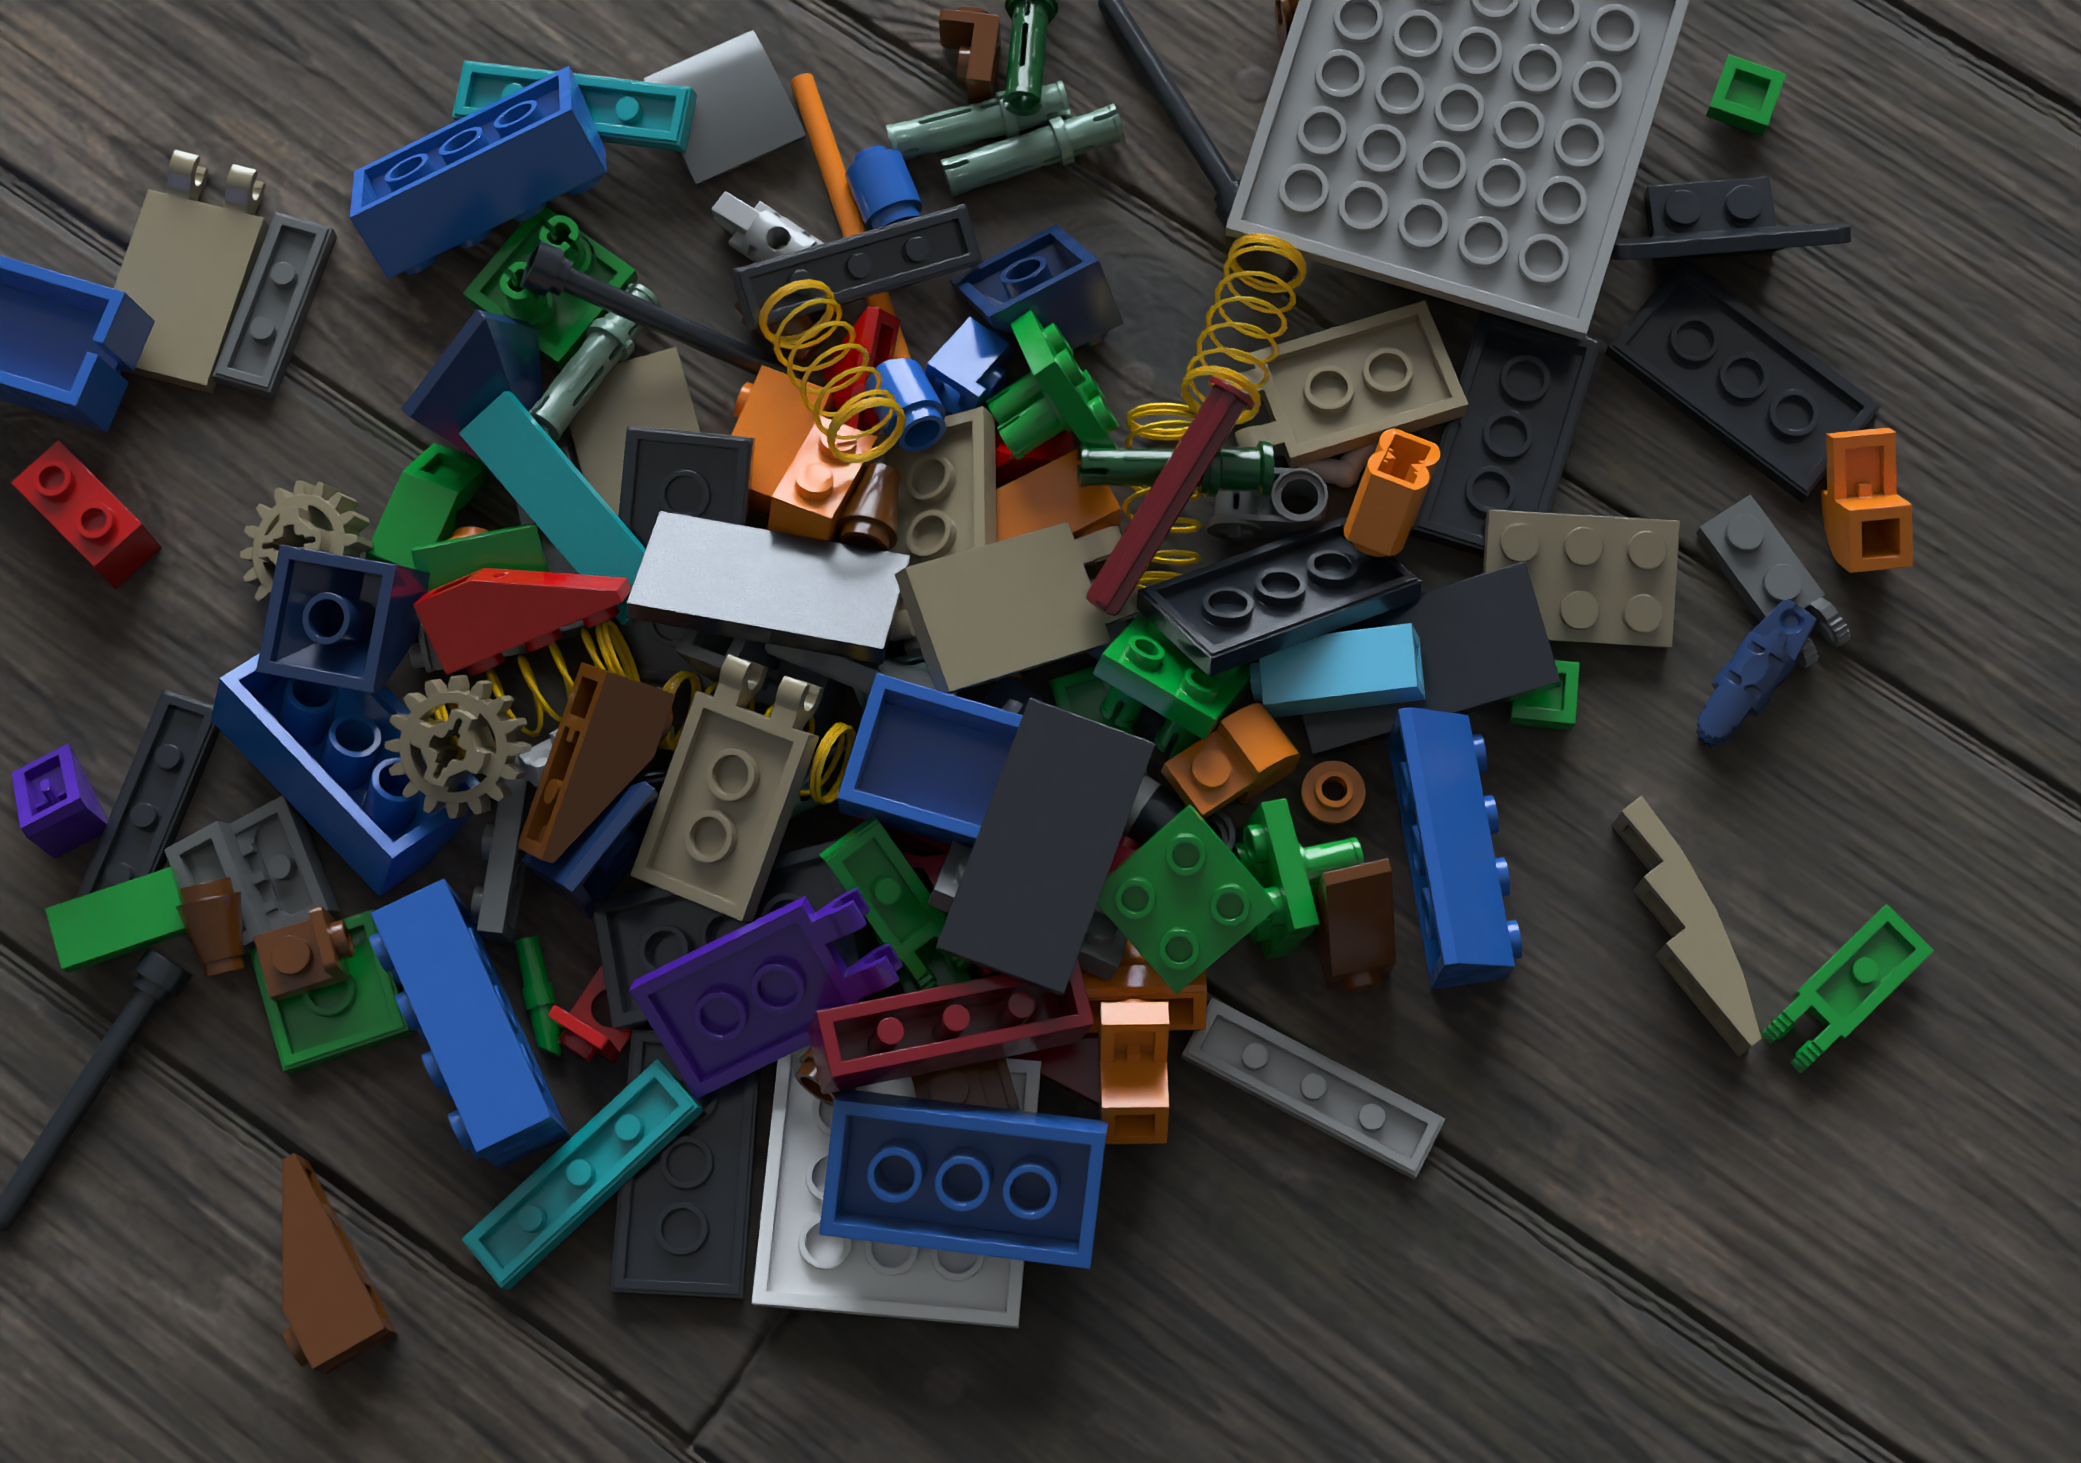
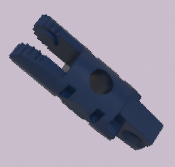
M1785 598L1751 632H1748L1737 647L1733 658L1719 671L1711 682L1715 692L1704 705L1705 709L1700 710L1701 715L1697 717L1699 722L1696 723L1698 727L1696 733L1699 734L1698 740H1702L1703 745L1707 744L1710 748L1712 746L1719 748L1721 744L1726 745V741L1731 740L1730 735L1738 731L1749 715L1758 717L1770 702L1773 692L1787 679L1795 668V662L1816 624L1817 619L1798 604Z

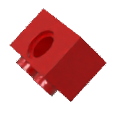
M59 440L11 482L27 501L115 590L162 548L144 525Z

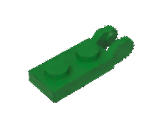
M871 816L820 853L819 856L845 892L854 888L859 889L870 908V912L863 917L883 945L887 943L892 945L903 966L921 990L939 987L937 985V978L925 963H922L915 951L933 937L938 942L947 917L942 910L927 904L931 894L881 823L874 816ZM942 953L951 967L956 968L960 973H963L973 965L970 962Z
M1886 904L1792 995L1795 1000L1760 1034L1770 1044L1775 1040H1780L1794 1027V1022L1807 1010L1825 1029L1813 1040H1808L1795 1052L1794 1059L1790 1064L1799 1073H1802L1835 1040L1840 1042L1846 1038L1934 950Z

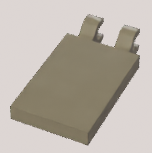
M175 150L168 167L166 193L148 189L113 288L127 293L155 320L134 371L125 368L122 371L213 394L217 383L212 377L269 230V225L265 219L255 216L263 199L266 185L264 182L256 180L257 170L233 164L226 181L224 207L198 202L199 196L205 187L209 171L207 168L198 166L200 162L199 155Z
M1424 300L1277 344L1279 354L1273 361L1264 364L1269 371L1270 380L1264 387L1257 389L1260 394V401L1264 402L1271 422L1243 428L1235 432L1234 436L1238 444L1237 447H1256L1259 441H1271L1274 458L1284 453L1289 468H1296L1378 443L1381 435L1389 429L1396 428L1406 433H1411L1467 415L1468 402L1427 303ZM1272 346L1250 352V354L1260 360L1268 358L1273 352ZM1249 364L1251 370L1240 373L1254 385L1260 383L1264 378L1263 370L1258 364ZM1239 389L1251 398V396L1246 390Z
M677 347L617 363L569 424L583 476L617 516L619 515L627 425L701 432Z
M984 406L946 416L944 419L946 429L943 436L928 449L919 452H908L903 450L900 445L895 444L886 453L874 459V463L892 466L901 475L898 488V541L895 547L888 550V552L910 555V566L997 542L995 417ZM886 433L875 435L878 436L877 446L888 438ZM901 598L890 641L894 642L905 639L904 648L907 654L921 652L904 600Z
M1065 522L905 567L894 574L935 690L952 694L1096 650L1111 643L1106 626L1131 619L1132 615L1141 613L1137 609L1138 590L1141 588L1140 586L1135 587L1118 615H1108L1091 605L1086 599V593L1091 584L1085 567L1104 562L1108 559L1121 537L1118 525L1074 540L1069 523Z
M728 654L722 665L719 683L714 696L696 691L630 876L737 920L753 922L819 736L803 731V728L816 712L821 702L824 688L800 679L796 680L784 676L779 685L775 705L769 718L746 709L749 702L761 689L766 677L767 667Z

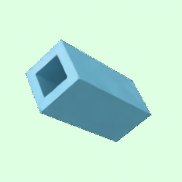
M1412 623L1328 633L1260 658L1259 662L1250 663V683L1253 698L1255 701L1263 700L1264 707L1274 718L1425 700L1420 638Z

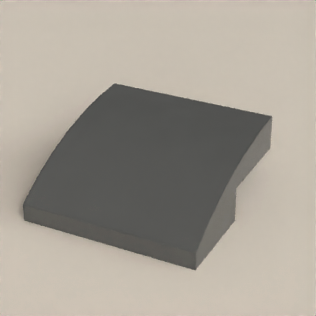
M754 30L643 78L644 82L692 87L697 94L686 152H679L695 187L801 141L806 137V133Z
M283 795L232 823L216 821L164 849L171 868L177 873L181 888L231 877L234 893L241 892L243 955L249 954L250 949L256 948L253 936L310 919V909L322 906L332 916L340 912L304 818Z

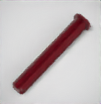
M1211 377L1208 385L1212 388L1087 591L1086 599L1100 611L1112 616H1116L1121 612L1244 409H1253L1255 402L1231 384L1216 377Z

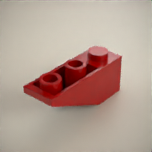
M483 568L426 592L413 606L446 675L466 667L469 675L473 676L505 661L502 654L503 651L524 643L527 652H531L563 637L560 628L582 619L585 627L589 628L621 613L618 604L623 602L631 592L632 587L625 577Z

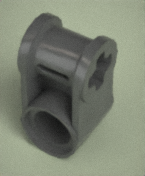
M1274 468L1273 488L1269 498H1259L1255 491H1218L1214 501V516L1208 519L1206 530L1208 534L1220 539L1246 541L1252 539L1281 540L1325 524L1327 517V485L1321 476L1312 470L1304 468ZM1240 495L1239 508L1235 510L1233 509L1234 496ZM1293 496H1304L1313 501L1315 507L1306 514L1298 515L1289 512L1283 504Z

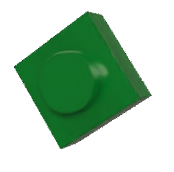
M1729 54L1705 117L1763 136L1768 127L1786 73Z
M1555 660L1562 686L1510 701L1508 724L1572 730L1576 723L1579 663Z

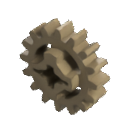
M299 480L295 483L293 493L280 487L274 490L276 505L273 508L259 503L256 510L263 520L259 527H245L244 533L254 538L253 547L240 551V558L253 562L254 567L243 576L244 581L259 587L255 598L259 602L269 605L280 544L360 558L361 553L373 549V542L360 537L359 534L370 524L368 517L355 512L358 502L354 498L340 493L339 489L322 482H318L314 486Z
M467 675L451 676L448 688L441 679L425 682L427 697L416 692L409 693L403 698L406 706L411 711L410 714L391 716L389 722L395 728L401 730V735L398 739L385 742V749L392 752H400L401 761L389 769L390 775L407 774L410 782L406 785L402 794L406 798H410L424 793L426 797L423 811L427 813L437 812L446 803L449 818L456 819L465 816L468 805L475 815L491 811L489 796L500 802L509 799L513 795L505 782L506 779L517 780L525 777L527 772L514 762L516 755L531 751V744L516 741L515 732L526 726L527 721L525 718L509 719L506 712L514 701L510 695L501 696L494 700L490 699L492 682L488 680L478 681L470 690ZM450 703H459L457 709L451 710L447 721L430 718L442 706ZM489 724L494 732L496 745L488 727ZM460 735L458 745L466 750V755L456 759L458 748L451 744L450 740L451 736ZM421 751H422L423 757H424V759H425V762H426V765H427L428 768H426V766H425V764H424V762H423L422 755H421ZM469 772L476 775L482 773L487 776L480 784L469 790L457 789L460 783L465 782Z

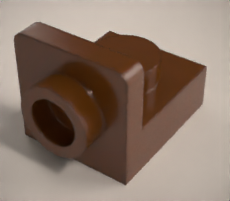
M963 6L956 10L941 9L939 16L940 44L946 48L960 49L957 64V82H965L967 84L968 106L993 99L1001 49L1000 15L989 14L987 11L973 6Z
M319 906L309 910L310 919L253 936L269 997L273 1001L278 1002L351 979L346 959L354 957L355 950L349 929L343 919L335 921V918L325 908Z

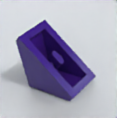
M69 743L11 773L20 828L27 839L55 859L102 835L108 819Z

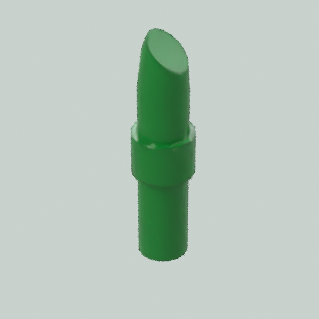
M537 936L514 942L524 987L521 989L525 1011L530 1014L537 1047L546 1054L561 1059L562 1046L557 1042L560 1030L547 1016L554 1004H558L553 983L549 982L540 939Z

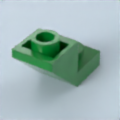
M433 443L402 471L372 537L373 549L366 552L365 559L415 569L411 554L412 548L446 541L451 538L455 529L456 513L487 485L488 467L482 461Z

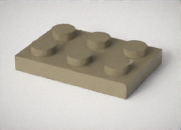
M1488 510L1486 514L1483 574L1526 562L1549 641L1672 647L1680 521Z

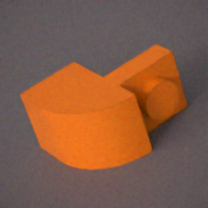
M1890 428L1826 433L1827 490H1821V507L1826 537L1835 560L1850 573L1913 567L1912 504L1897 495L1896 432Z
M1254 703L1221 720L1217 730L1210 733L1205 740L1201 739L1164 763L1161 772L1186 806L1191 804L1203 819H1206L1236 798L1239 799L1242 805L1291 774L1295 770L1301 755L1262 703Z
M1128 999L1121 1002L1101 1003L1098 1026L1099 1114L1101 1121H1108L1106 1144L1167 1143L1169 1118L1167 1074L1168 1002H1146L1140 999Z

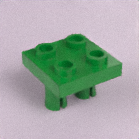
M545 206L537 215L522 222L462 294L466 303L474 309L527 321L532 324L538 331L539 355L562 371L587 339V329L597 318H603L609 311L563 291L559 296L548 292L543 297L520 287L524 269L537 242L541 240L564 250L563 257L573 261V269L623 291L630 283L635 284L638 277L634 268L581 232L571 218L557 215Z
M1031 310L1010 323L1031 372L988 399L986 403L1000 425L997 429L1003 441L1015 458L1019 461L1025 455L1064 430L1069 434L1074 431L1082 444L1087 446V448H1118L1111 432L1119 428V424L1105 404L1106 398L1093 377L1086 369L1082 371L1072 357L1074 353L1057 326L1052 323L1044 329Z
M1142 613L1102 653L1092 673L1111 684L1106 698L1100 704V713L1110 720L1116 708L1119 709L1123 705L1114 724L1124 728L1135 726L1144 705L1166 717L1163 726L1154 738V743L1164 753L1171 741H1174L1179 735V739L1170 754L1172 758L1195 744L1199 737L1205 740L1245 692L1250 684L1251 677L1250 665L1248 663L1209 677Z
M1286 798L1262 802L1235 834L1236 841L1231 850L1278 904V908L1249 932L1254 943H1261L1264 959L1290 955L1320 924L1313 898L1315 897L1322 873L1364 864L1363 852L1359 841L1355 837L1302 848L1296 837Z
M1191 804L1107 875L1097 903L1175 994H1178L1278 908V904Z

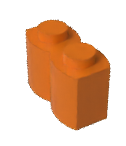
M1396 428L1389 429L1381 435L1375 453L1368 460L1344 526L1346 539L1351 541L1356 549L1375 557L1393 556L1402 551L1409 532L1415 524L1440 458V450L1437 444Z

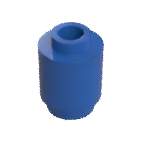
M872 146L854 156L853 164L847 169L845 177L863 222L869 231L920 216L923 205L901 152L886 149L884 146Z
M901 358L890 359L878 365L875 369L881 372L883 379L880 390H887L895 396L896 403L901 406L906 418L904 432L896 444L908 452L923 451L936 444L946 429L944 421L945 409L920 364L912 359ZM871 374L867 379L864 392L875 389L877 385L875 375ZM879 394L876 395V397H884V398H887V397H885L884 395H879ZM883 406L872 407L880 422L886 417L890 409ZM895 411L883 426L888 437L896 427L898 417Z

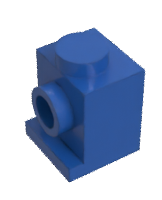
M971 317L965 321L927 363L925 374L945 409V417L981 407L983 400L986 402L1001 392L1009 376V372L1004 369L1005 363L1012 356V347L1009 341L999 332L987 329Z

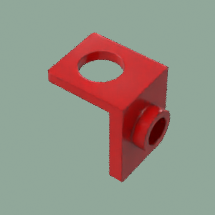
M600 966L570 1013L554 1004L547 1016L562 1032L557 1039V1042L588 1062L591 1061L596 1053L614 1065L630 1041L632 1029L621 1032L613 1029V1027L602 1026L595 1020L593 1016L594 1002L602 993L607 992L603 967Z

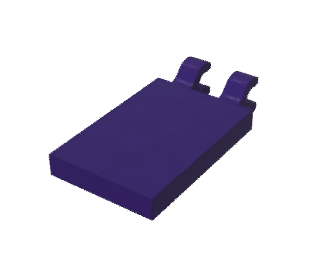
M858 888L844 892L817 912L813 910L806 896L633 981L629 990L696 1099L810 1045L807 1030L817 1011L866 1002L865 996L886 989L899 981L896 971L902 968L903 964L890 943L875 948L854 965L847 967L832 942L866 925V920L863 916L870 912V908Z

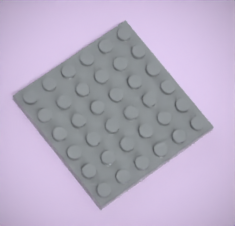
M1299 0L1226 225V235L1237 239L1248 234L1263 233L1274 235L1292 244L1305 259L1584 341L1689 0ZM1259 242L1254 243V244H1258V245H1261V246H1270V247L1277 248V247H1275V246H1273V245H1269V244H1264V243H1259Z

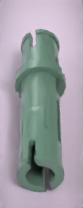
M1061 80L1042 86V108L1034 115L1018 116L1007 111L1004 107L1005 103H1003V95L1005 94V90L996 92V98L985 100L981 103L926 115L910 121L886 125L890 147L901 152L905 161L925 154L972 144L988 138L1006 135L1007 139L1020 136L1019 131L1047 124L1048 120L1061 116L1062 120L1070 119V107L1064 84Z
M1114 103L1094 110V112L1064 121L1059 116L1048 120L1049 126L1036 129V131L993 143L962 155L940 160L951 196L955 197L987 184L990 185L1045 165L1048 166L1061 162L1062 166L1074 163L1075 156L1103 146L1106 147L1125 141L1123 126Z
M630 283L624 289V291L661 307L656 295L641 284L635 286L634 283ZM608 312L603 318H597L587 329V339L582 347L569 360L541 399L528 411L554 442L560 439L572 419L601 385L610 370L618 362L627 360L632 354L635 346L634 341L644 328L643 326L611 312Z

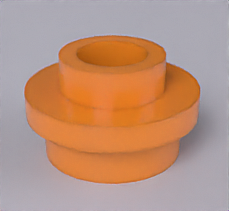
M1325 761L1314 766L1305 776L1301 788V799L1306 811L1315 820L1328 825H1339L1352 820L1360 812L1366 795L1365 784L1358 771L1347 763L1340 761ZM1328 782H1338L1344 787L1346 795L1341 800L1331 801L1323 795L1322 787Z

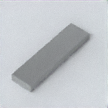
M1211 998L1206 1008V1029L1194 1030L1182 1053V1059L1413 1180L1417 1177L1445 1121V1118L1214 998Z

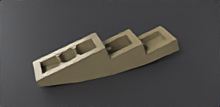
M1641 795L1620 812L1612 827L1650 871L1641 879L1633 891L1672 937L1655 957L1736 1055L1740 1057L1762 1039L1743 971L1718 912L1683 850Z

